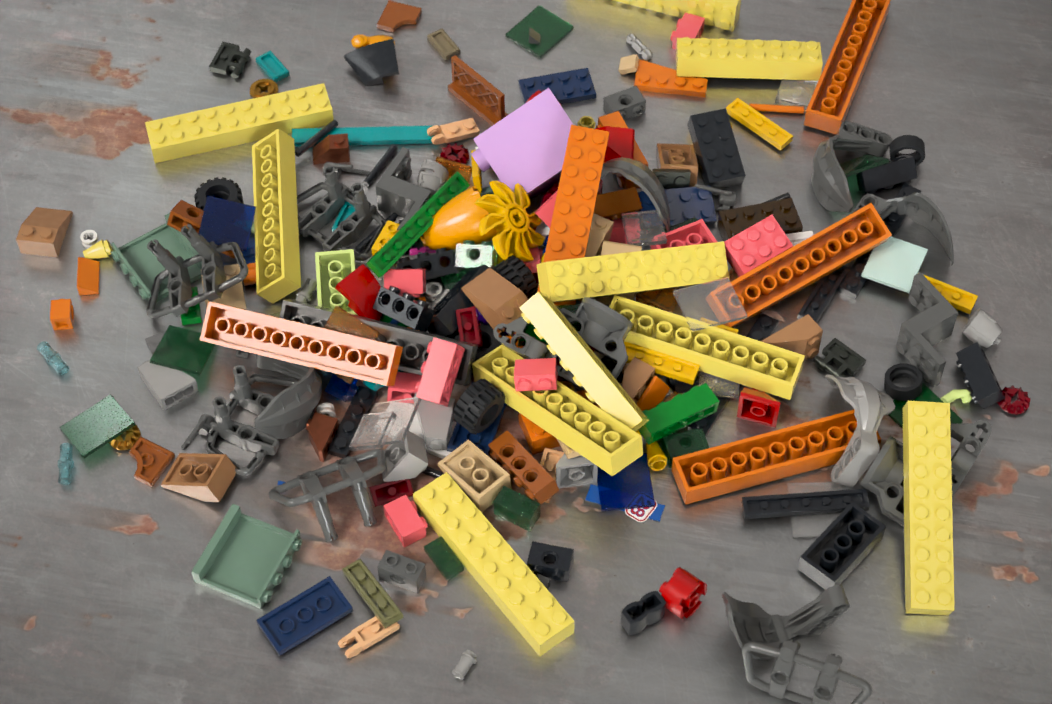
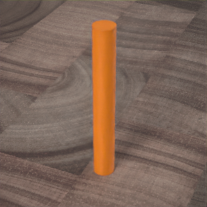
M749 103V106L756 111L804 114V107Z

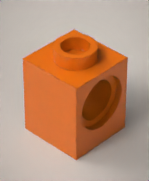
M71 299L51 300L50 321L54 331L74 329V308Z

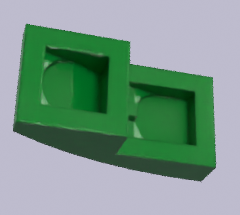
M191 287L193 291L191 298L199 295L198 287ZM200 303L189 307L187 313L181 314L182 326L202 323Z

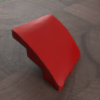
M362 264L341 280L335 289L349 300L348 306L357 315L380 321L382 313L373 309V305L381 286L370 270Z

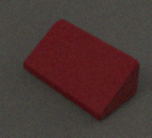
M476 307L456 310L460 341L476 344L478 348L483 347L479 315Z
M410 479L384 482L368 487L375 507L390 503L404 495L407 497L413 496L414 493Z

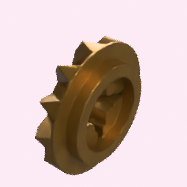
M259 79L250 86V96L258 98L278 93V85L270 79Z
M121 421L120 424H114L113 428L109 430L107 438L113 448L128 450L141 437L138 426L132 424L131 421L128 423ZM123 431L126 432L125 440L121 436Z

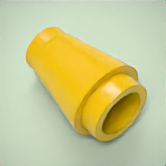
M655 441L649 445L646 443L648 466L654 471L664 469L667 465V457L658 442Z

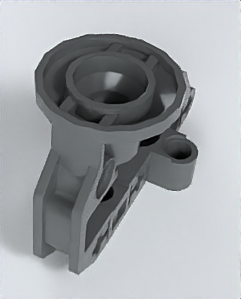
M588 297L583 298L575 314L564 308H558L571 325L574 323L581 324V330L578 333L589 346L617 362L611 373L617 380L628 360L624 340L631 330L633 323L615 310ZM523 317L508 324H498L494 328V337L499 343L526 359L556 358L557 360L559 358V362L561 361L557 354L553 355L549 351L546 344L526 334L531 323L528 324ZM506 330L507 334L511 336L512 339L510 340L506 336H502L501 338L499 332H504ZM519 339L526 340V345L523 348L516 347V342ZM610 342L617 344V348L613 352L606 350V346ZM557 365L558 377L587 391L583 386L579 387L572 378L574 374L570 370L566 371Z
M978 420L972 424H950L951 437L960 442L959 447L951 458L952 498L991 434L992 427L986 420ZM982 429V434L979 438H976L975 435L978 430ZM890 436L860 485L877 496L880 511L883 515L904 527V514L896 510L898 503L904 495L903 443ZM965 445H972L975 448V451H968ZM893 490L896 492L897 497H889L887 491Z

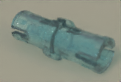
M43 341L37 346V350L44 356L46 363L52 366L58 375L63 376L69 371V366L61 359L60 353L54 351L48 342Z
M69 443L61 444L60 459L57 462V467L59 468L58 483L62 485H68L72 482L71 474L74 467V461L72 460L73 445Z

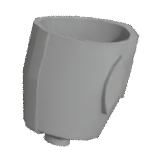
M424 159L417 177V186L430 190L433 195L448 180L449 172L440 163ZM425 170H432L433 173L426 172Z
M979 308L971 316L962 333L972 342H978L979 345L989 348L993 344L996 346L1002 340L999 336L1003 330L990 314Z

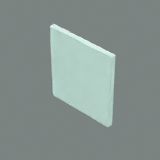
M890 237L886 242L872 250L861 277L910 293L914 275L918 274L928 249Z

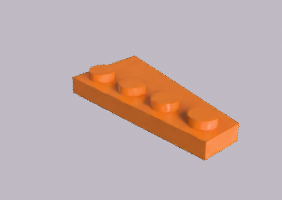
M639 59L634 86H637L639 91L706 97L708 79L676 76L675 69Z

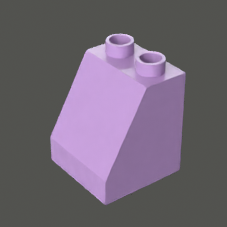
M547 88L475 137L473 140L478 149L472 152L471 155L483 172L492 167L499 178L498 181L506 184L513 192L515 185L519 183L527 192L529 199H532L550 189L555 182H560L570 127L573 123L551 90Z

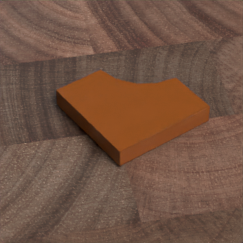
M389 0L377 23V29L394 33L402 25L416 24L422 13V8Z
M140 437L129 451L130 456L137 461V470L134 474L135 479L150 487H153L175 458L173 452L143 437Z

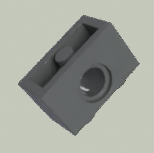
M637 86L604 97L603 110L606 115L619 111L625 121L645 113L646 100Z
M389 550L385 551L377 567L380 580L415 593L419 592L426 578L424 563Z

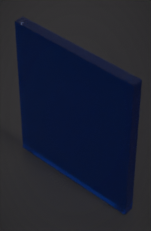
M207 196L199 234L209 243L213 241L216 245L236 242L241 251L247 252L256 207Z
M643 453L641 457L614 476L598 467L597 485L601 512L655 507L647 453Z

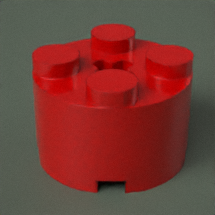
M678 567L674 571L672 578L661 585L659 592L666 601L665 608L681 619H683V616L687 619L693 615L702 603L699 598L701 594L706 595L707 584L687 570Z

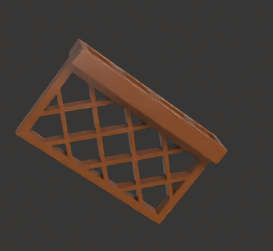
M456 55L451 57L452 83L448 85V91L491 126L508 116L505 112V94Z

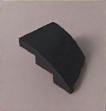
M393 39L373 43L344 55L345 61L348 62L365 86L383 84L382 77L399 74Z

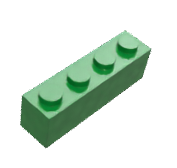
M707 383L701 386L696 385L690 391L684 394H677L673 399L667 402L663 401L653 409L642 411L649 421L638 430L649 445L717 412L719 400Z

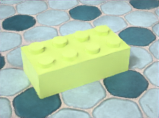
M354 249L315 252L318 306L357 315L348 306L349 300L335 289L341 280L356 270Z

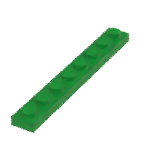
M458 171L455 172L366 263L378 278L383 276L433 224L434 214L448 201L470 186Z

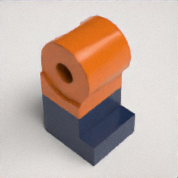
M254 248L242 249L241 252L249 269L248 275L243 280L244 286L256 284Z

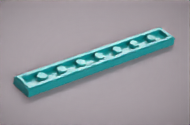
M435 125L334 128L313 146H316L328 135L348 134L349 145L433 144L431 141L433 136L427 134V129ZM322 128L292 129L295 147L303 145Z

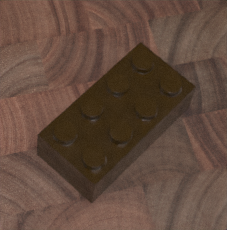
M792 198L719 211L717 226L723 241L730 239L770 215L774 216L785 234L798 233L803 230V225Z

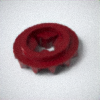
M456 143L452 146L448 144L446 148H442L440 153L441 162L450 168L464 166L470 157L468 148H464L463 144L459 146ZM452 152L458 154V158L452 155Z
M1013 385L1003 388L1002 391L1005 399L998 402L1001 409L1010 414H1021L1029 408L1031 398L1028 397V392H1024L1021 387L1015 388ZM1017 396V400L1011 404V398Z

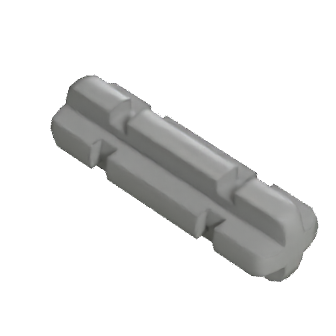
M633 33L626 37L628 44L632 45L631 47L645 61L652 59L653 53Z

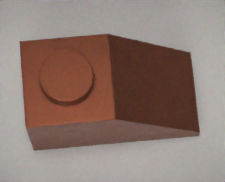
M348 134L328 135L314 146L313 164L350 162Z
M315 412L313 418L308 420L306 430L319 460L324 462L339 423L337 418Z

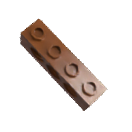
M182 199L171 210L167 222L168 226L180 232L185 225L187 227V224H190L209 243L213 241L218 246L228 242H236L240 250L244 248L249 234ZM228 250V251L221 252V253H223V254H225V255H227V256H229V257L235 259V256H234V253H233L232 250Z
M508 430L488 444L491 450L489 455L492 460L500 463L501 467L514 477V483L518 488L523 487L525 489L524 492L531 501L535 500L541 505L559 491L555 479Z

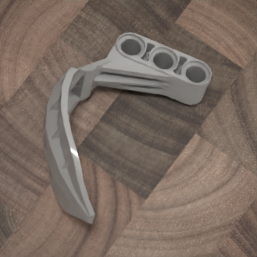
M826 374L825 378L830 382L831 386L839 388L842 397L855 409L854 416L857 420V427L842 457L835 464L831 472L832 482L853 487L877 457L880 446L876 432L882 417L891 414L895 409V404L888 394L876 389L869 382L854 377H836Z

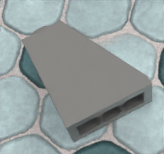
M157 358L145 361L142 365L138 366L141 379L163 411L199 392L196 380L193 377Z
M415 393V409L426 447L437 451H447L454 420L455 399L450 398L448 407L417 398Z

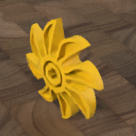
M500 181L489 182L494 194L483 195L475 202L477 206L490 213L480 221V235L483 236L495 228L497 234L492 238V242L496 252L503 260L508 259L510 251L521 261H533L534 259L529 248H537L543 245L547 238L533 230L534 227L541 224L542 220L535 211L530 215L527 214L526 208L530 206L527 192L519 183L515 185L513 192L506 184Z

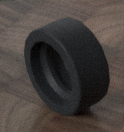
M903 135L892 140L889 145L890 159L903 155L914 156L915 166L921 164L925 159V143L917 136ZM904 149L916 150L910 154L899 153V151Z
M900 363L891 366L886 371L884 390L892 399L910 401L918 397L922 392L923 375L914 365ZM907 377L912 379L915 384L909 387H899L894 385L892 381L896 378Z

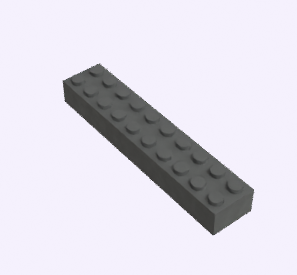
M292 299L283 300L280 312L281 318L403 346L398 370L423 375L421 367L423 362L427 361L429 355L427 353L428 344L430 341L433 342V338L458 344L465 348L455 384L463 386L470 384L473 372L472 363L475 362L478 345Z

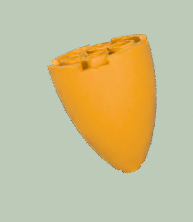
M476 185L452 198L434 214L433 224L420 237L424 247L428 246L432 250L447 247V251L492 241V238L497 234L495 228L483 236L480 235V221L489 215V212L475 204L476 200L481 197Z

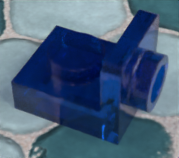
M333 373L324 391L346 402L349 396L354 397L358 386H356L358 379L354 378L353 381H350L339 374Z

